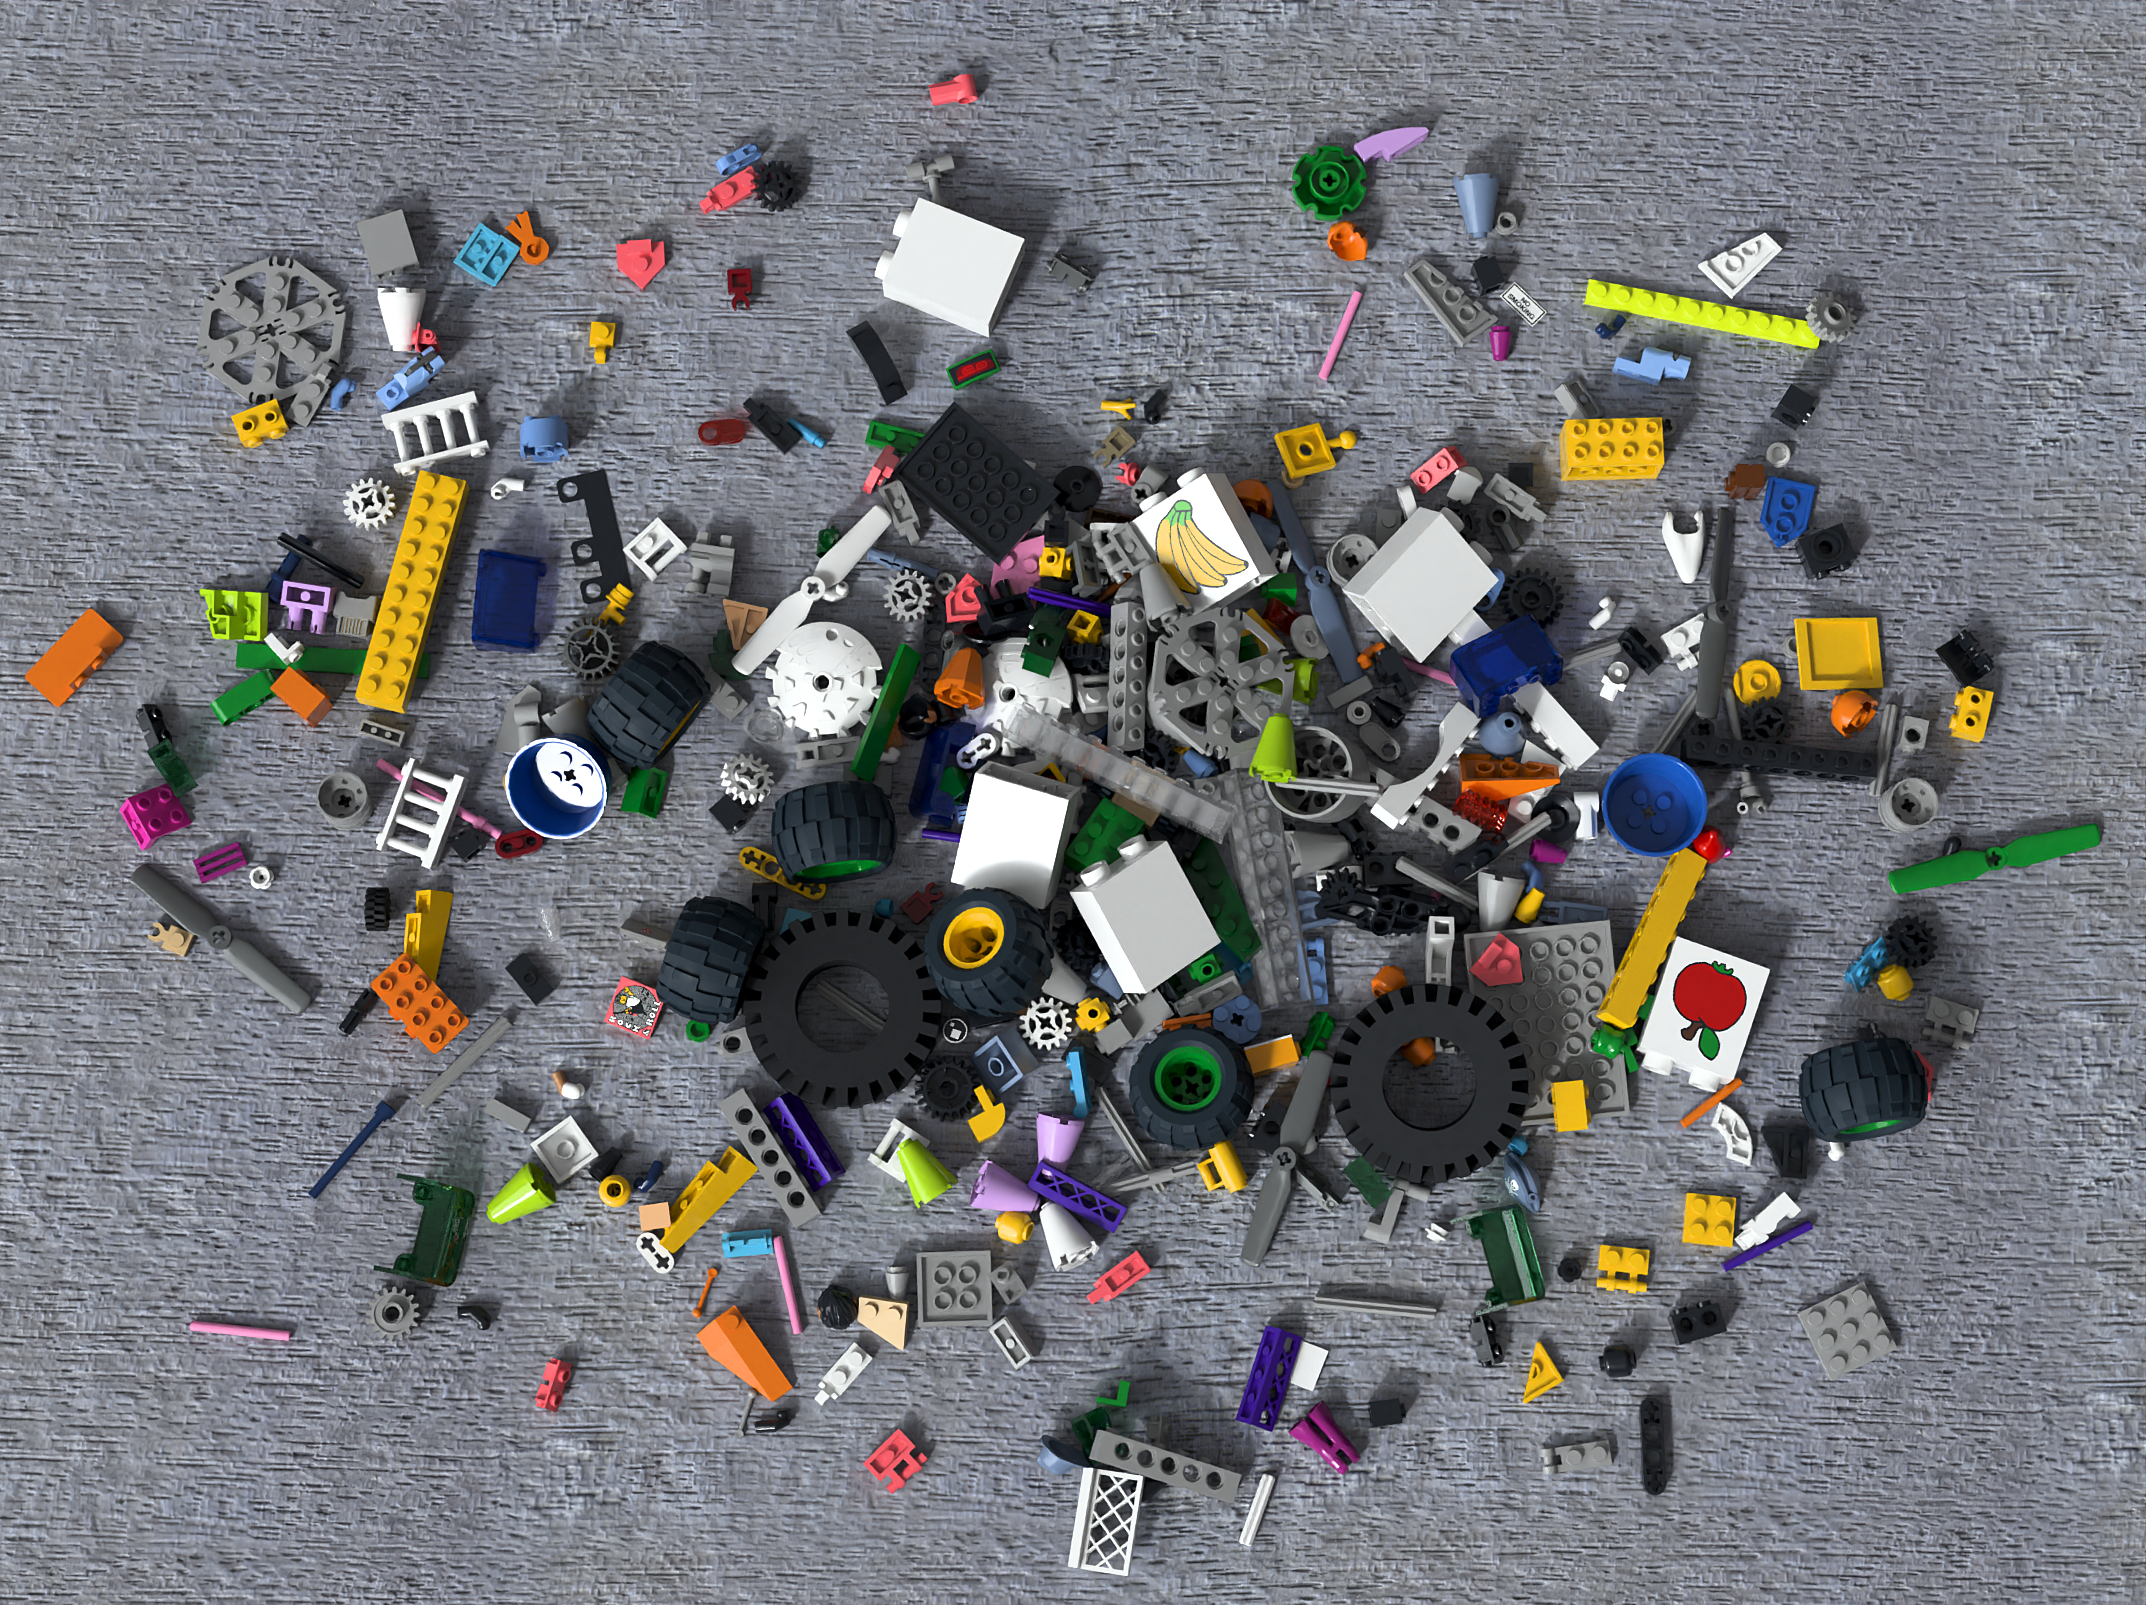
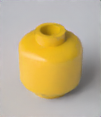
M1891 964L1879 972L1880 976L1877 983L1887 999H1897L1900 1002L1911 995L1910 991L1914 987V982L1904 966Z
M611 1175L601 1182L599 1195L606 1205L612 1208H619L625 1206L630 1201L632 1188L624 1177Z
M1005 1211L1003 1214L998 1215L995 1227L998 1228V1235L1001 1239L1021 1244L1025 1240L1028 1241L1031 1237L1034 1223L1031 1222L1030 1216L1026 1213Z

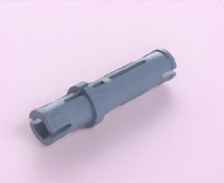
M871 546L867 556L868 561L887 566L889 570L893 568L905 572L907 569L912 570V572L919 571L921 576H927L929 578L928 581L935 583L940 570L939 568L897 555L895 551L891 553Z

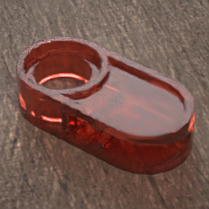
M738 419L707 421L701 424L698 429L700 441L706 446L736 444L744 439L746 433L744 424ZM705 429H715L716 436L710 440L704 438L703 432Z

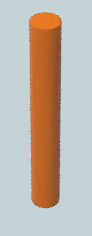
M1738 1077L1734 1078V1080L1681 1119L1680 1123L1686 1129L1743 1085L1742 1081Z

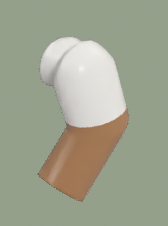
M563 1070L552 1074L560 1095L570 1099H578L584 1095V1086L580 1083L573 1084L567 1082Z

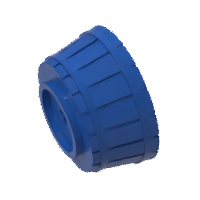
M567 733L539 738L521 748L509 764L505 782L508 801L511 803L510 806L516 816L532 831L534 830L542 836L554 839L573 838L590 830L602 816L611 791L612 775L605 755L591 741L581 736ZM573 769L575 771L574 775L577 777L576 780H566L567 775L564 774V771Z
M1662 753L1640 754L1623 762L1609 777L1603 792L1602 813L1609 832L1625 849L1641 856L1663 857L1683 850L1700 834L1707 817V795L1702 781L1695 774L1696 772L1685 762H1681L1682 760ZM1648 806H1651L1652 811L1656 812L1655 816L1645 819L1642 809H1647Z

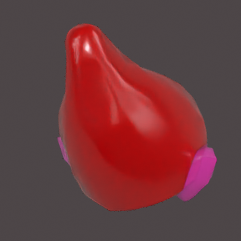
M1712 825L1703 826L1697 838L1693 839V842L1686 847L1706 859V865L1714 864L1722 858L1729 857L1733 852L1726 845L1725 837L1720 829Z

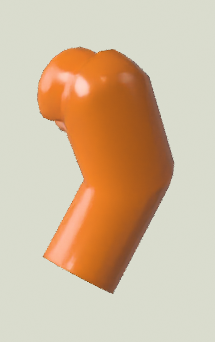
M1382 641L1365 648L1357 657V663L1360 664L1361 669L1367 670L1373 666L1371 659L1376 657L1375 653L1385 648Z

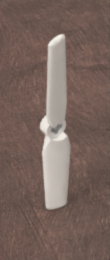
M875 505L819 560L813 576L803 581L800 591L784 599L732 659V665L737 671L744 675L751 674L806 619L812 603L821 599L826 589L836 585L845 578L891 524L892 517L886 509L880 505ZM810 584L811 586H813L814 584H817V592L819 593L816 594L813 592L809 594V587L807 585Z

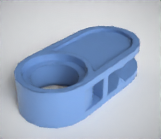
M750 143L720 158L715 165L720 174L725 176L757 161L762 156V153L756 143Z
M1489 568L1499 581L1485 595L1489 599L1488 606L1479 607L1476 604L1473 607V610L1477 613L1482 614L1490 611L1502 589L1505 576L1498 568Z

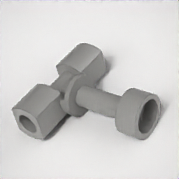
M951 155L935 158L934 163L922 165V162L905 165L908 182L923 179L924 183H929L933 197L931 202L950 209L948 199L942 198L938 180L942 178V174L954 172L955 167Z

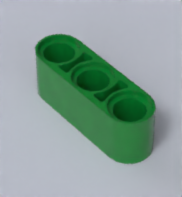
M269 668L264 669L215 699L210 704V707L222 726L230 725L274 698L276 695L270 687L277 679Z

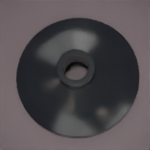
M1083 466L1065 468L1057 475L1053 484L1062 493L1056 500L1061 507L1065 506L1066 510L1078 513L1089 510V507H1093L1100 496L1101 486L1098 477L1093 471ZM1078 483L1081 485V489L1074 490L1072 486Z
M978 622L967 624L962 629V634L966 639L978 643L981 647H990L992 644L1006 641L1010 637V631L985 637Z
M1548 795L1535 804L1531 813V820L1543 812H1547L1550 818L1552 814L1560 816L1559 822H1551V824L1537 832V836L1550 843H1560L1574 835L1579 825V812L1569 798L1562 795Z

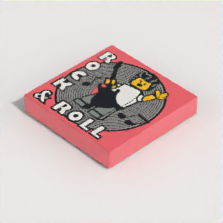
M621 976L604 1022L649 1040L664 1002L658 1000L655 988L626 976Z

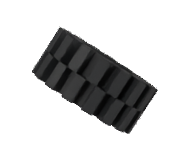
M368 887L364 904L366 930L388 931L391 913L388 887Z

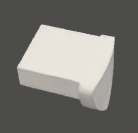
M1465 466L1456 470L1455 475L1457 476L1447 494L1448 497L1456 501L1461 500V503L1464 505L1470 504L1478 486L1481 487L1483 483V478L1475 467Z

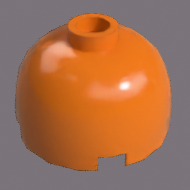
M1246 479L1238 481L1232 486L1246 513L1252 511L1270 519L1274 501L1271 490L1257 479Z
M1851 690L1843 695H1837L1832 701L1831 721L1833 726L1846 739L1853 738L1854 736L1851 733L1856 729L1859 733L1863 731L1875 716L1876 711L1873 707L1874 705L1878 706L1877 700L1860 690Z

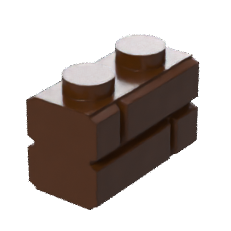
M1737 464L1733 471L1728 472V477H1725L1724 491L1728 492V497L1730 499H1741L1743 497L1744 499L1755 500L1765 486L1763 464H1752L1751 466L1748 464Z

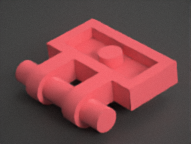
M897 1429L863 1465L880 1482L888 1475L892 1481L886 1488L893 1494L898 1488L902 1489L906 1485L905 1482L915 1472L918 1473L922 1469L921 1466L928 1459L922 1452L914 1459L909 1453L916 1446ZM904 1459L909 1465L897 1474L893 1469Z

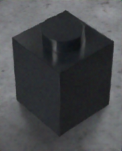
M1483 256L1476 259L1472 265L1471 273L1480 296L1503 289L1505 280L1496 257L1488 258V256Z
M727 794L709 809L712 817L729 835L732 832L738 833L746 826V815Z
M1399 1398L1367 1403L1371 1428L1402 1424V1418H1406L1404 1403H1399Z

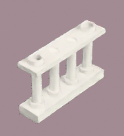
M474 391L381 415L385 428L394 431L401 459L400 463L394 464L398 475H412L416 473V470L468 456L477 458L491 451L487 440L480 442L473 415L474 407L479 406L478 398ZM460 411L464 414L471 444L457 448L449 417L451 413ZM437 417L441 421L448 450L434 454L426 423L428 419ZM414 423L418 428L424 456L411 460L403 429L405 425Z
M410 758L409 762H405L402 768L401 775H403V779L384 830H380L376 839V844H378L377 850L387 852L389 846L421 857L423 861L421 866L436 870L469 779L456 774L450 780L419 769L420 761ZM414 777L445 788L446 792H448L446 800L438 802L411 792L410 788ZM407 800L437 811L438 815H440L437 824L430 825L401 814L405 801ZM397 823L429 834L431 838L429 846L422 848L392 837Z

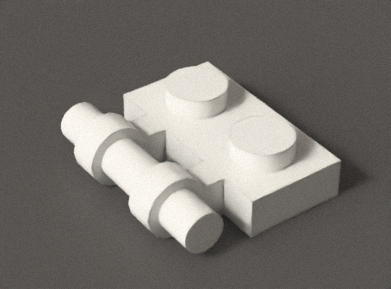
M1703 613L1660 637L1672 658L1679 654L1682 655L1683 660L1677 663L1681 671L1698 665L1699 651L1692 654L1689 649L1698 643L1700 644L1704 620H1707Z

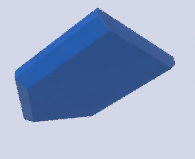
M1769 475L1760 522L1779 549L1807 531L1816 485Z

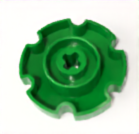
M1338 146L1317 147L1316 155L1313 156L1305 153L1293 170L1292 179L1297 181V184L1292 186L1293 198L1303 212L1306 213L1308 210H1312L1315 213L1314 218L1317 220H1341L1344 211L1353 214L1365 197L1366 187H1363L1361 183L1366 181L1367 175L1363 164L1354 154L1349 157L1343 154L1344 148ZM1326 181H1331L1332 186H1327Z

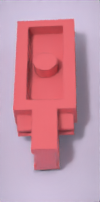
M749 166L712 188L707 193L708 197L699 202L704 214L709 213L715 208L718 212L721 210L725 211L753 195L754 193L750 190L755 188V184H752L750 181L757 179L753 167Z
M1137 1250L1098 1278V1281L1093 1284L1096 1290L1090 1293L1087 1299L1092 1305L1102 1298L1105 1302L1110 1299L1112 1300L1152 1270Z

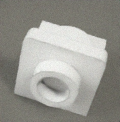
M272 633L264 639L267 645L286 665L291 662H297L305 650L299 641L290 647L281 636L276 638Z

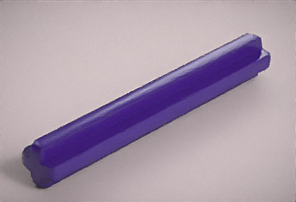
M1031 586L1028 589L1027 595L1031 600L1075 611L1079 609L1092 615L1111 619L1112 605L1036 586Z

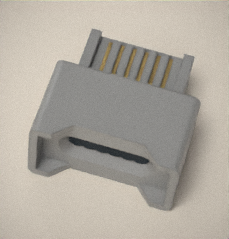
M337 591L333 612L335 618L338 619L336 633L343 636L367 639L370 624H376L380 605L378 597L370 596L366 600L346 597L344 592Z

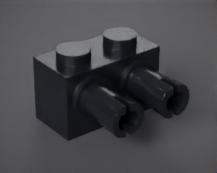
M1004 579V582L1000 580L995 584V588L1001 597L999 599H993L987 584L979 585L973 590L981 606L976 618L985 637L1029 626L1035 614L1033 605L1026 592L1014 593L1008 579Z

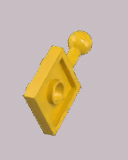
M1319 422L1276 433L1274 436L1291 480L1333 469L1336 463L1330 449L1340 446L1344 449H1351L1357 443L1355 433L1350 430L1341 432L1338 438L1326 440ZM1300 447H1307L1311 455H1303L1300 452Z

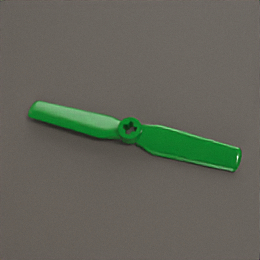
M2092 823L2019 837L2002 848L1988 847L1982 852L1963 850L1890 871L1888 875L1889 884L1896 894L1973 880L1987 871L2000 870L2005 865L2025 867L2096 847L2100 844L2101 834L2098 825ZM1992 854L1998 856V860L1995 861V865L1993 862H1989L1988 858L1991 857Z

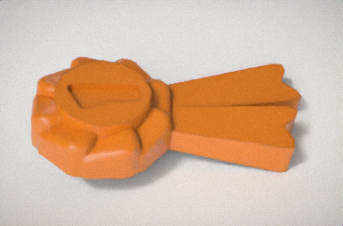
M524 211L523 214L516 215L521 228L514 220L505 228L509 234L522 243L520 255L527 264L538 266L548 259L549 246L543 238L534 236L529 214L527 211Z

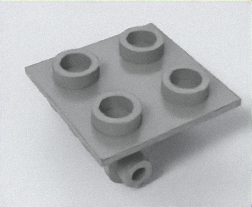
M1156 987L1148 993H1123L1119 1000L1113 998L1107 1002L1118 1019H1121L1134 1042L1158 1027L1164 1020H1168L1175 1015Z

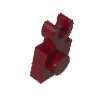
M751 268L728 269V294L735 295L732 299L733 310L737 311V303L740 301L745 302L746 310H749L750 301L746 294H752Z
M934 882L927 885L923 895L917 890L900 906V909L916 925L934 910L930 903L932 901H939L944 896L942 891L938 895L930 893L931 889L935 886Z

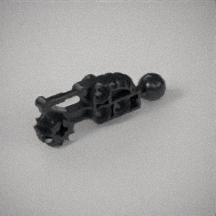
M1336 867L1334 874L1327 871V879L1321 880L1323 888L1319 891L1322 899L1314 906L1315 915L1319 919L1327 917L1355 923L1357 928L1372 932L1377 936L1391 935L1392 933L1398 937L1401 934H1406V936H1411L1415 932L1419 934L1423 927L1428 926L1430 916L1454 917V933H1461L1467 930L1472 919L1471 911L1462 903L1453 902L1446 907L1438 906L1436 897L1390 885L1381 886L1377 891L1363 889L1362 881L1357 879V874L1355 872L1349 874L1347 867L1342 872ZM1384 898H1393L1390 902H1382ZM1407 904H1416L1413 908H1405ZM1349 905L1366 908V910L1358 913L1356 916L1335 909ZM1378 919H1384V920H1385V921H1384L1383 923H1381V924H1376V923H1375V921L1378 920Z

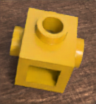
M1043 547V553L1039 558V576L1055 577L1059 582L1071 580L1072 571L1075 568L1072 552L1066 555V547Z
M1079 609L1066 627L1071 644L1080 645L1081 643L1085 644L1088 642L1096 646V644L1101 642L1100 637L1104 635L1099 617Z
M1089 997L1078 1004L1079 1009L1076 1010L1077 1017L1075 1020L1082 1031L1086 1029L1088 1034L1092 1032L1097 1033L1108 1026L1107 1023L1110 1022L1109 1014L1111 1010L1105 1001L1100 1002L1098 998L1092 1000ZM1096 1010L1098 1016L1091 1018L1088 1015L1089 1011Z

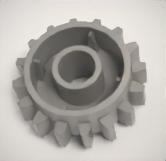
M1821 292L1809 302L1810 304L1806 307L1808 314L1805 318H1807L1808 327L1821 340H1826L1830 343L1837 340L1839 343L1853 333L1852 330L1856 327L1853 322L1857 318L1851 315L1854 309L1846 306L1848 300L1841 301V295L1838 294L1836 297H1833L1832 292L1828 294Z
M393 1287L390 1293L387 1288H383L384 1295L381 1296L375 1293L376 1302H368L373 1308L366 1311V1314L372 1316V1319L368 1320L367 1324L375 1325L372 1332L376 1334L380 1331L381 1339L384 1340L389 1335V1341L394 1342L396 1336L400 1340H404L405 1333L413 1334L411 1330L413 1326L419 1327L416 1318L422 1317V1314L417 1313L416 1309L421 1306L419 1303H413L416 1298L415 1295L412 1294L407 1297L408 1290L403 1289L399 1293L398 1287ZM397 1307L400 1315L397 1320L391 1321L388 1313L392 1308Z

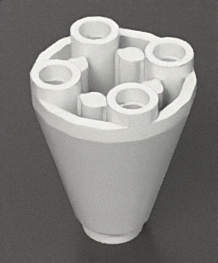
M378 288V301L390 345H393V351H412V345H415L412 344V332L417 330V323H420L426 300V289H411L410 293V288H395L394 292H392L391 288Z

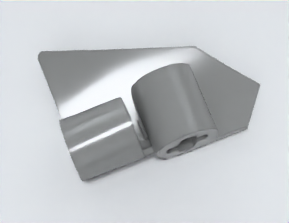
M527 685L509 700L494 749L496 752H518L524 746L541 738L540 723L543 722V704L540 691L531 685Z

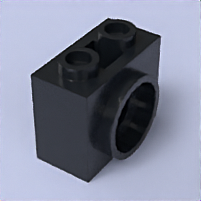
M1842 523L1798 539L1794 544L1808 580L1815 577L1817 580L1824 579L1830 576L1831 571L1836 569L1839 572L1845 571L1852 567V563L1857 558ZM1819 545H1826L1830 553H1822Z

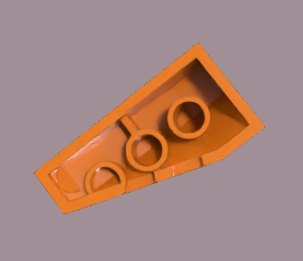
M1485 753L1459 755L1462 805H1487L1560 783L1558 765L1528 761L1522 764L1513 762L1514 758L1505 757L1504 760L1491 759L1492 755Z
M736 1305L714 1319L696 1335L711 1357L770 1401L774 1402L793 1388Z

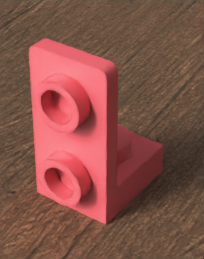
M1455 446L1445 447L1413 472L1410 478L1420 492L1426 494L1452 472H1456L1461 467L1468 466V463Z

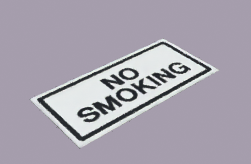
M1515 282L1500 296L1532 327L1547 313Z

